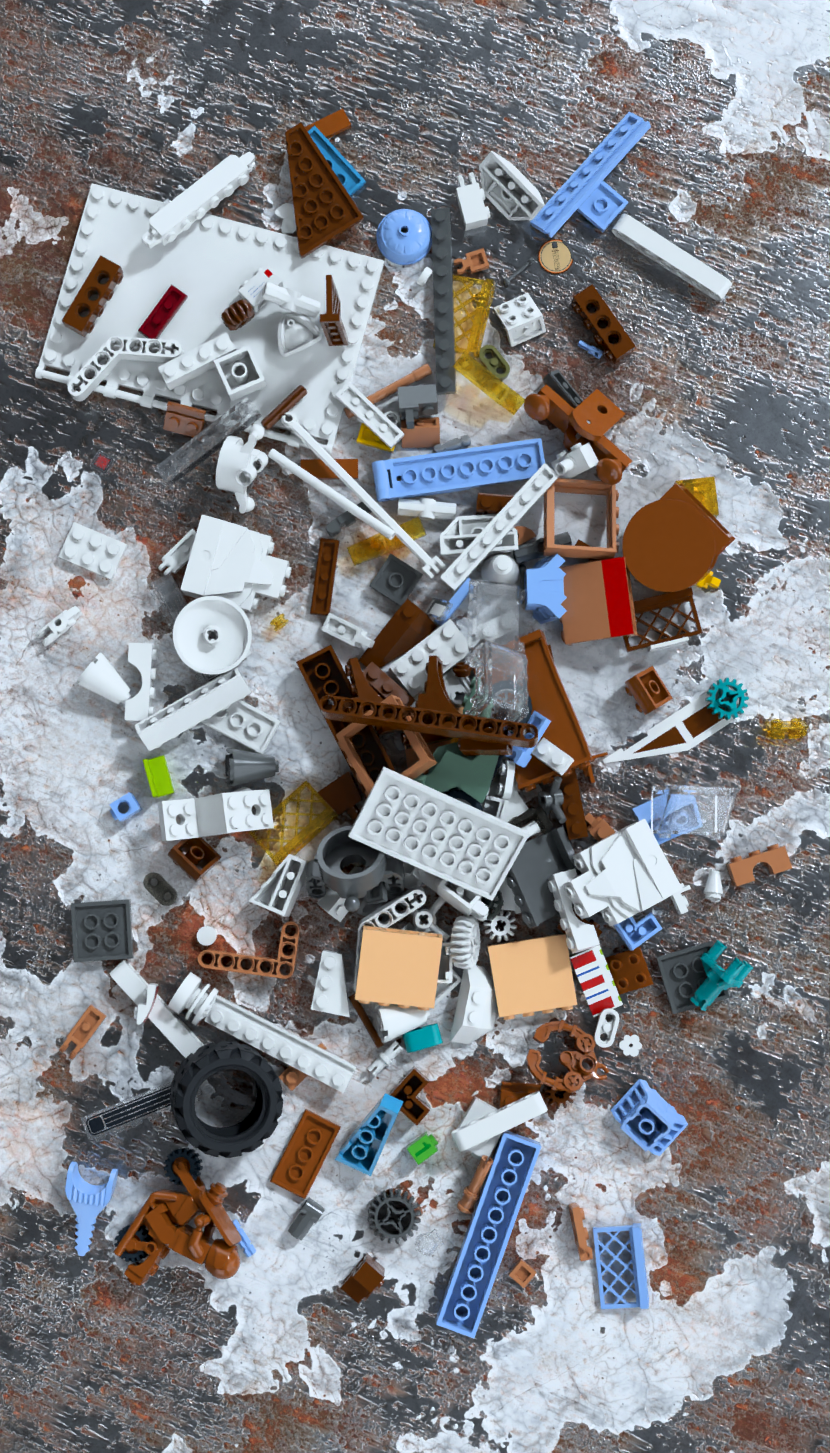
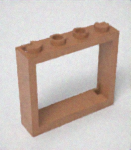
M558 478L544 493V556L558 554L561 557L600 560L614 558L615 554L618 553L619 542H616V536L619 534V524H616V518L619 516V507H616L619 493L616 490V484L608 485L602 481ZM554 492L606 496L607 548L554 544Z
M392 694L380 702L404 706L401 699ZM369 710L364 715L369 716L373 711ZM406 716L403 720L408 722L412 718L411 716ZM351 723L337 733L336 737L339 740V747L342 751H345L348 757L347 762L355 769L357 773L356 778L365 787V794L368 797L374 783L349 739L367 725ZM403 730L420 760L402 772L401 775L414 780L437 764L420 732Z

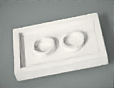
M73 522L58 557L113 580L128 545Z

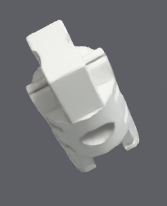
M77 606L72 607L68 611L64 610L35 634L41 638L51 630L53 631L42 642L46 647L77 623L76 620L83 614Z

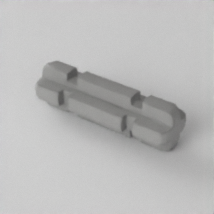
M464 435L461 436V439L455 438L443 442V445L441 443L434 446V452L453 451L461 449V446H470V437Z

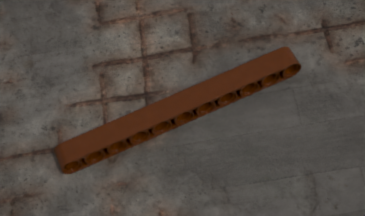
M331 695L323 696L319 701V708L323 717L331 720L532 748L538 743L537 727L527 723ZM326 705H334L330 710L324 709ZM348 707L353 708V711L350 713L344 712ZM367 710L373 711L369 716L364 715V712ZM387 713L393 714L389 719L384 718V715ZM406 716L413 717V719L408 722L403 720ZM426 719L433 720L431 724L423 723ZM450 721L453 723L451 727L443 726L445 722ZM467 724L474 726L471 730L463 728ZM487 727L494 729L491 733H485L483 730ZM507 730L514 732L511 736H506L503 733ZM527 733H532L534 737L531 739H526L524 735Z

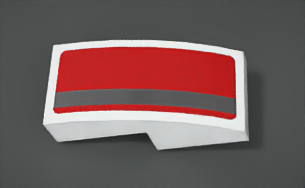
M148 984V988L144 989V1000H147L146 1003H139L138 1007H135L134 1019H137V1024L139 1025L145 1022L154 1006L158 984Z

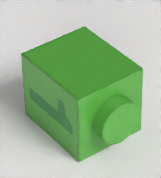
M424 1132L407 1145V1150L419 1165L438 1151L436 1145L439 1143L432 1134L428 1135L427 1132Z

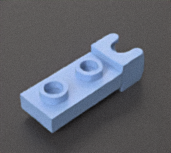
M534 710L527 724L537 727L539 742L551 721ZM527 733L524 735V737L526 739H531L534 737V735L532 733ZM536 745L532 748L513 746L512 755L505 756L524 768L532 758L531 753Z

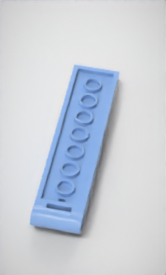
M537 438L372 462L376 498L378 502L399 500V498L423 497L465 491L474 487L529 480L545 463L542 439Z

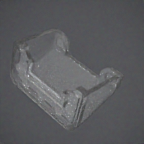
M480 579L469 581L467 641L468 650L475 664L521 661V654L525 653L524 642H521L519 638V605L525 600L526 595L525 589H522L520 585Z
M681 785L652 786V833L659 834V838H671V834L707 835L709 839L721 840V836H725L734 806L736 788Z

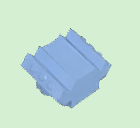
M558 554L539 560L531 569H526L524 572L525 610H533V618L540 624L557 620L567 611L561 605L567 598L564 595L563 583L566 573L559 568L565 560Z
M639 1079L611 1109L613 1116L621 1124L620 1128L645 1152L649 1150L652 1154L658 1156L666 1150L688 1125L684 1116L677 1114L674 1106L668 1104L656 1090L651 1089L648 1083L642 1079Z

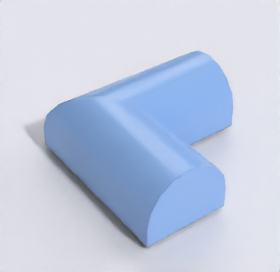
M652 913L647 914L638 922H635L633 917H630L619 924L613 925L630 951L662 929Z

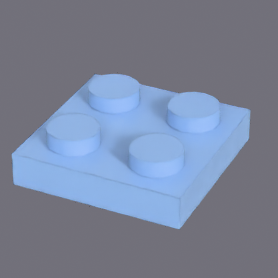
M602 181L580 205L577 211L600 231L604 232L628 205V201Z

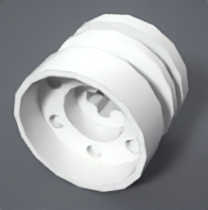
M190 972L174 994L168 1008L177 1014L181 1013L185 1008L188 1009L185 1019L188 1020L194 1013L196 1016L192 1024L196 1026L199 1021L207 1016L213 1007L219 990L214 988L210 994H207L211 985L208 983L201 990L199 986L202 979Z

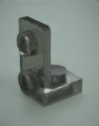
M541 806L535 809L532 807L525 811L524 815L520 818L514 817L508 821V823L516 827H521L534 819L544 835L551 832L553 827L552 822Z

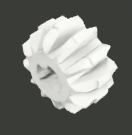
M502 910L490 923H483L484 926H490L489 929L485 930L486 934L491 931L493 932L489 937L491 940L494 939L495 935H497V942L501 941L502 935L504 940L508 941L507 933L514 936L510 928L516 929L517 926L510 925V923L516 919L515 917L507 919L511 914L509 911L503 916L504 911ZM498 920L505 922L502 931L499 928L495 929Z

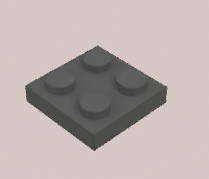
M390 553L371 582L370 587L399 606H402L423 574Z

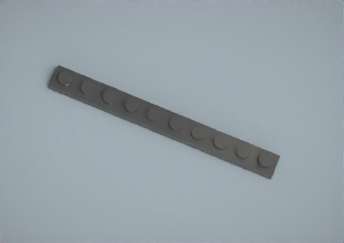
M447 207L431 209L437 395L457 394L451 209Z

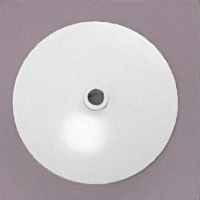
M204 596L188 603L175 620L173 643L176 652L187 666L200 673L221 674L230 671L243 661L250 649L252 631L248 617L236 603L224 597ZM210 631L216 633L214 638H209L208 633Z

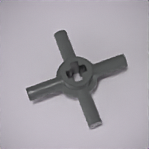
M559 776L554 778L551 787L548 784H539L542 791L538 794V802L540 807L543 808L540 814L542 820H547L550 810H553L559 823H564L567 819L560 808L563 805L564 797L561 789H559L562 778Z

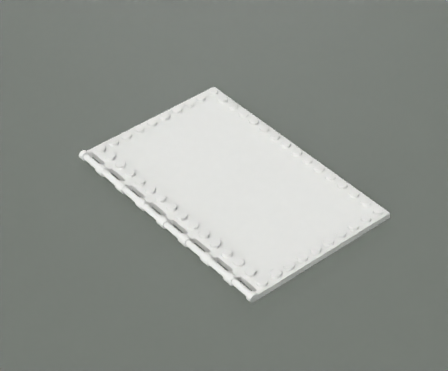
M92 183L39 366L35 372V378H46L68 386L73 377L109 338L113 336L146 338L138 332V329L172 284L185 293L188 298L158 339L175 340L180 343L183 352L186 353L227 332L236 351L250 345L267 386L231 401L220 374L215 367L169 391L158 369L159 366L166 362L122 359L102 380L107 382L105 386L98 385L93 391L113 399L117 397L140 403V406L151 409L155 407L167 411L166 402L155 400L156 396L179 401L182 405L190 407L194 405L217 412L216 416L206 413L205 421L214 423L215 426L222 428L239 429L240 426L245 427L243 431L249 433L252 425L247 427L243 425L244 423L230 420L229 416L249 420L257 415L258 419L254 421L253 425H261V421L299 385H302L306 388L307 394L288 412L296 415L297 422L312 437L328 441L327 445L318 444L331 456L344 411L343 408L345 407L335 395L348 381L352 382L382 274L384 260L327 245L321 246L301 259L297 237L210 214H205L203 218L197 219L188 230L178 234L174 241L168 242L164 246L159 243L149 249L142 242V236L150 229V217L168 203ZM101 255L121 266L124 276L121 283L115 286L112 298L106 301L102 315L96 318L92 332L83 337L65 327L62 319ZM266 265L282 280L284 289H292L301 293L304 297L321 303L320 311L315 319L301 313L298 314L306 317L317 326L322 333V339L288 357H283L279 351L278 325L282 315L291 311L268 301L256 313L254 312L255 315L251 321L241 328L232 331L225 326L221 318L222 313L229 305L243 300L238 291L240 285L246 280L249 281L254 277L257 269L263 268ZM326 275H332L341 301V319L348 337V345L329 346L320 324V314H327ZM103 278L100 284L107 283L108 278ZM92 295L90 300H96L99 295ZM83 311L80 316L86 317L89 311ZM121 345L113 346L112 350H119ZM140 346L133 347L131 351H139ZM152 348L151 353H157L160 348ZM102 359L99 364L105 365L108 359ZM47 366L70 372V375L64 376L46 371L45 369ZM89 373L87 377L94 378L95 373ZM119 386L144 393L142 396L124 392L119 390ZM286 417L285 420L290 422L292 417ZM281 419L273 427L291 431L290 435L264 428V437L286 442L293 447L299 448L301 446L310 449L291 429H287L282 425Z

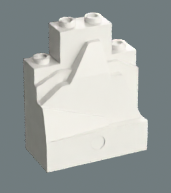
M201 515L181 585V591L186 596L194 598L204 596L224 597L236 603L243 611L252 613L253 609H257L259 598H257V595L280 601L281 596L284 597L287 587L284 585L285 579L290 577L292 567H289V561L268 556L269 553H273L275 545L272 542L271 536L248 530L247 527Z
M646 819L630 824L573 855L575 866L582 874L563 884L567 897L573 902L574 910L581 919L588 918L602 911L603 919L609 926L619 924L682 890Z

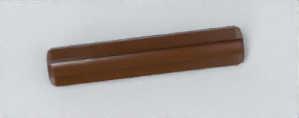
M299 385L261 421V425L266 430L274 426L282 418V415L284 416L286 412L291 410L307 394L306 388Z

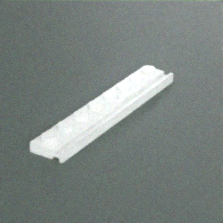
M219 995L216 996L215 1003L204 1020L342 1093H345L357 1066Z

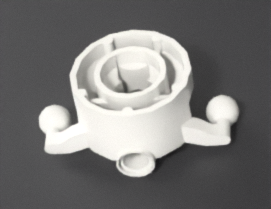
M259 424L253 425L250 428V435L245 444L240 437L227 436L217 462L216 486L218 489L235 493L236 500L240 505V513L250 512L254 509V500L247 497V486L253 482L257 473L261 472L268 464V456L264 452L254 449L256 441L262 439L265 434L264 428ZM258 460L261 465H257L255 461L257 462Z

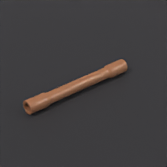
M425 364L366 398L372 404H375L397 392V387L408 386L431 375L432 370L428 364ZM347 407L343 408L348 419L355 416Z

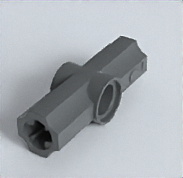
M564 532L554 535V544L572 546L569 533ZM544 538L518 546L519 550L513 551L516 563L520 564L537 558H545L544 552H540L537 548V545L544 544Z

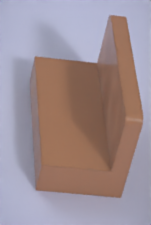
M439 417L414 419V429H407L406 420H401V431L404 433L402 448H427L440 444Z

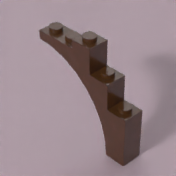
M437 655L429 656V662L426 663V673L428 676L424 684L426 693L418 695L415 708L461 714L452 704L446 691L443 679V662ZM450 721L443 724L444 727H451L453 725ZM467 724L463 728L471 730L474 726ZM487 727L483 731L491 733L494 729ZM508 730L503 733L506 736L512 735ZM458 739V747L466 756L512 755L513 746Z
M358 658L349 659L347 665H345V672L347 677L350 676V693L355 697L352 699L382 702L384 699L376 693L364 676ZM351 707L346 708L347 713L353 711V708ZM387 713L384 715V718L389 719L393 714ZM426 719L423 723L431 724L433 720ZM374 726L375 730L379 731V735L402 731V744L406 745V749L413 748L403 730ZM420 732L427 745L454 738Z

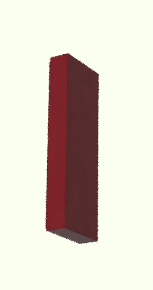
M171 284L138 329V332L146 338L158 339L188 296Z

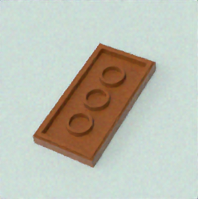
M306 1109L270 1182L306 1199L341 1126Z

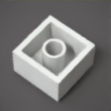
M250 345L214 360L231 401L267 386Z

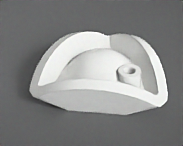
M286 312L282 315L278 325V346L283 357L295 354L322 339L320 330L306 317L294 312Z

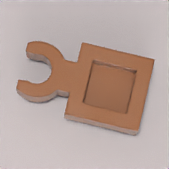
M484 248L466 253L465 260L461 258L454 260V266L458 264L463 266L457 270V275L464 274L467 269H470L471 274L489 269Z

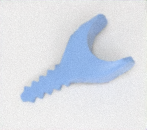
M72 1161L69 1166L65 1193L77 1216L75 1220L78 1223L75 1227L78 1231L75 1234L78 1238L75 1239V1242L78 1245L75 1246V1249L79 1256H84L86 1252L90 1251L88 1245L92 1243L89 1238L93 1237L91 1232L95 1229L93 1224L96 1223L97 1215L111 1201L116 1188L118 1169H112L107 1183L92 1185L81 1177L77 1162Z

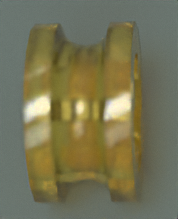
M284 613L270 622L271 625L275 626V631L280 630L289 623V620L284 618Z

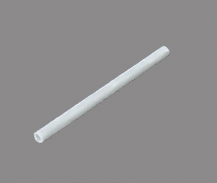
M275 449L269 452L268 457L389 540L394 538L396 532Z

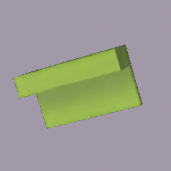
M165 756L143 759L153 798L175 793Z

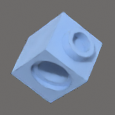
M129 792L111 803L110 807L112 809L109 811L115 820L118 819L123 822L141 811L142 808L133 793ZM126 802L129 805V810L123 814L120 811V806Z

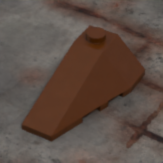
M407 598L374 639L373 647L367 648L358 661L366 667L373 662L379 668H382L424 640L434 631L437 625Z

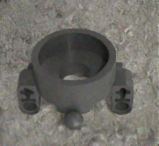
M353 825L340 827L327 834L320 842L317 855H314V860L307 863L306 886L309 896L313 898L324 897L326 886H328L331 890L337 892L339 897L346 899L344 905L350 912L357 911L360 907L359 898L365 897L367 891L377 886L380 882L385 881L386 890L389 895H402L404 893L405 880L404 867L401 860L348 837ZM350 863H362L366 866L360 873L345 874L342 872V869Z

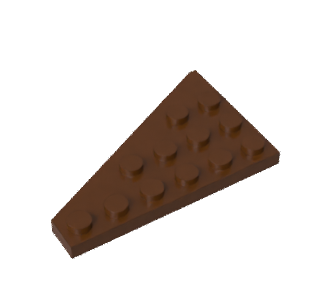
M300 122L286 131L285 137L299 255L302 259L363 221L364 216Z

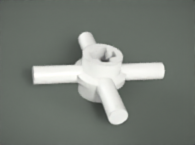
M439 896L429 910L421 909L418 911L416 909L411 912L414 925L412 931H432L436 934H442L443 941L446 942L450 936L436 925L437 920L435 916L436 912L445 903V900ZM404 903L400 904L403 909L406 908ZM428 916L427 920L429 921V923L427 925H421V918H426Z

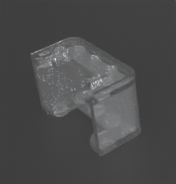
M481 639L465 656V664L475 668L476 694L470 698V702L473 703L471 711L467 710L465 715L520 722L529 713V692L527 690L528 659L526 654L492 641Z

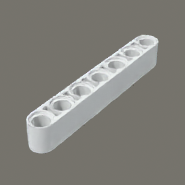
M622 214L612 229V233L616 237L716 301H722L732 286L729 279L628 214Z
M124 959L109 974L137 1006L139 1003H146L147 1000H144V989L148 988V983ZM157 994L148 1018L177 1050L187 1058L190 1053L194 1054L204 1044L174 1011L168 1008V1005Z

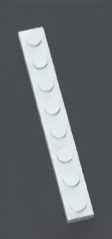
M544 463L440 576V579L455 591L559 478V475Z

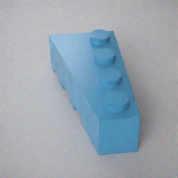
M385 1093L341 1146L335 1160L371 1176L403 1101Z

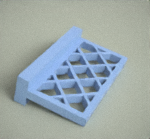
M641 1223L624 1226L593 1227L601 1309L636 1307L649 1309ZM620 1231H629L630 1238L625 1244L616 1237ZM598 1232H606L612 1237L606 1245L598 1240ZM613 1239L622 1246L617 1254H614L607 1248ZM624 1249L632 1255V1259L628 1264L618 1257ZM604 1250L614 1257L608 1265L600 1260V1255ZM615 1260L624 1266L619 1274H616L609 1268ZM626 1269L634 1275V1279L630 1284L620 1277ZM607 1270L616 1277L610 1285L602 1279V1275ZM617 1280L626 1286L621 1295L611 1288ZM629 1289L636 1295V1302H627L623 1298ZM610 1290L618 1298L614 1303L605 1304L604 1296Z

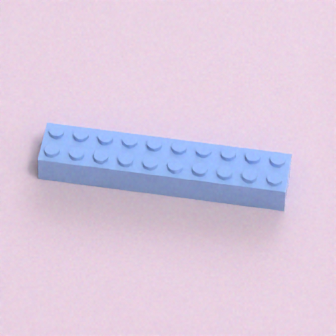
M505 1131L501 1134L492 1158L493 1164L484 1180L480 1198L477 1200L436 1317V1325L475 1338L541 1149L540 1142L510 1131Z

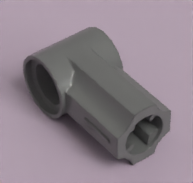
M309 1197L300 1209L299 1215L288 1229V1232L296 1239L302 1241L312 1225L316 1224L322 1216L325 1208Z

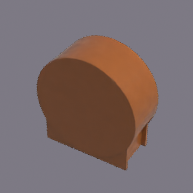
M675 483L659 500L645 505L635 513L625 529L622 549L629 571L641 584L660 592H676L702 581L714 568L719 554L736 538L682 483L680 485Z

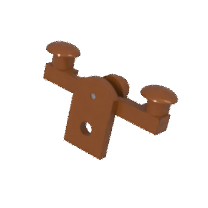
M547 384L537 394H530L525 398L524 409L527 415L536 421H542L547 418L564 433L563 445L568 451L571 452L570 447L581 443V445L590 443L599 461L596 465V473L602 482L608 485H615L621 481L622 473L632 463V460L604 435L624 417L625 413L602 392L596 389L575 409Z

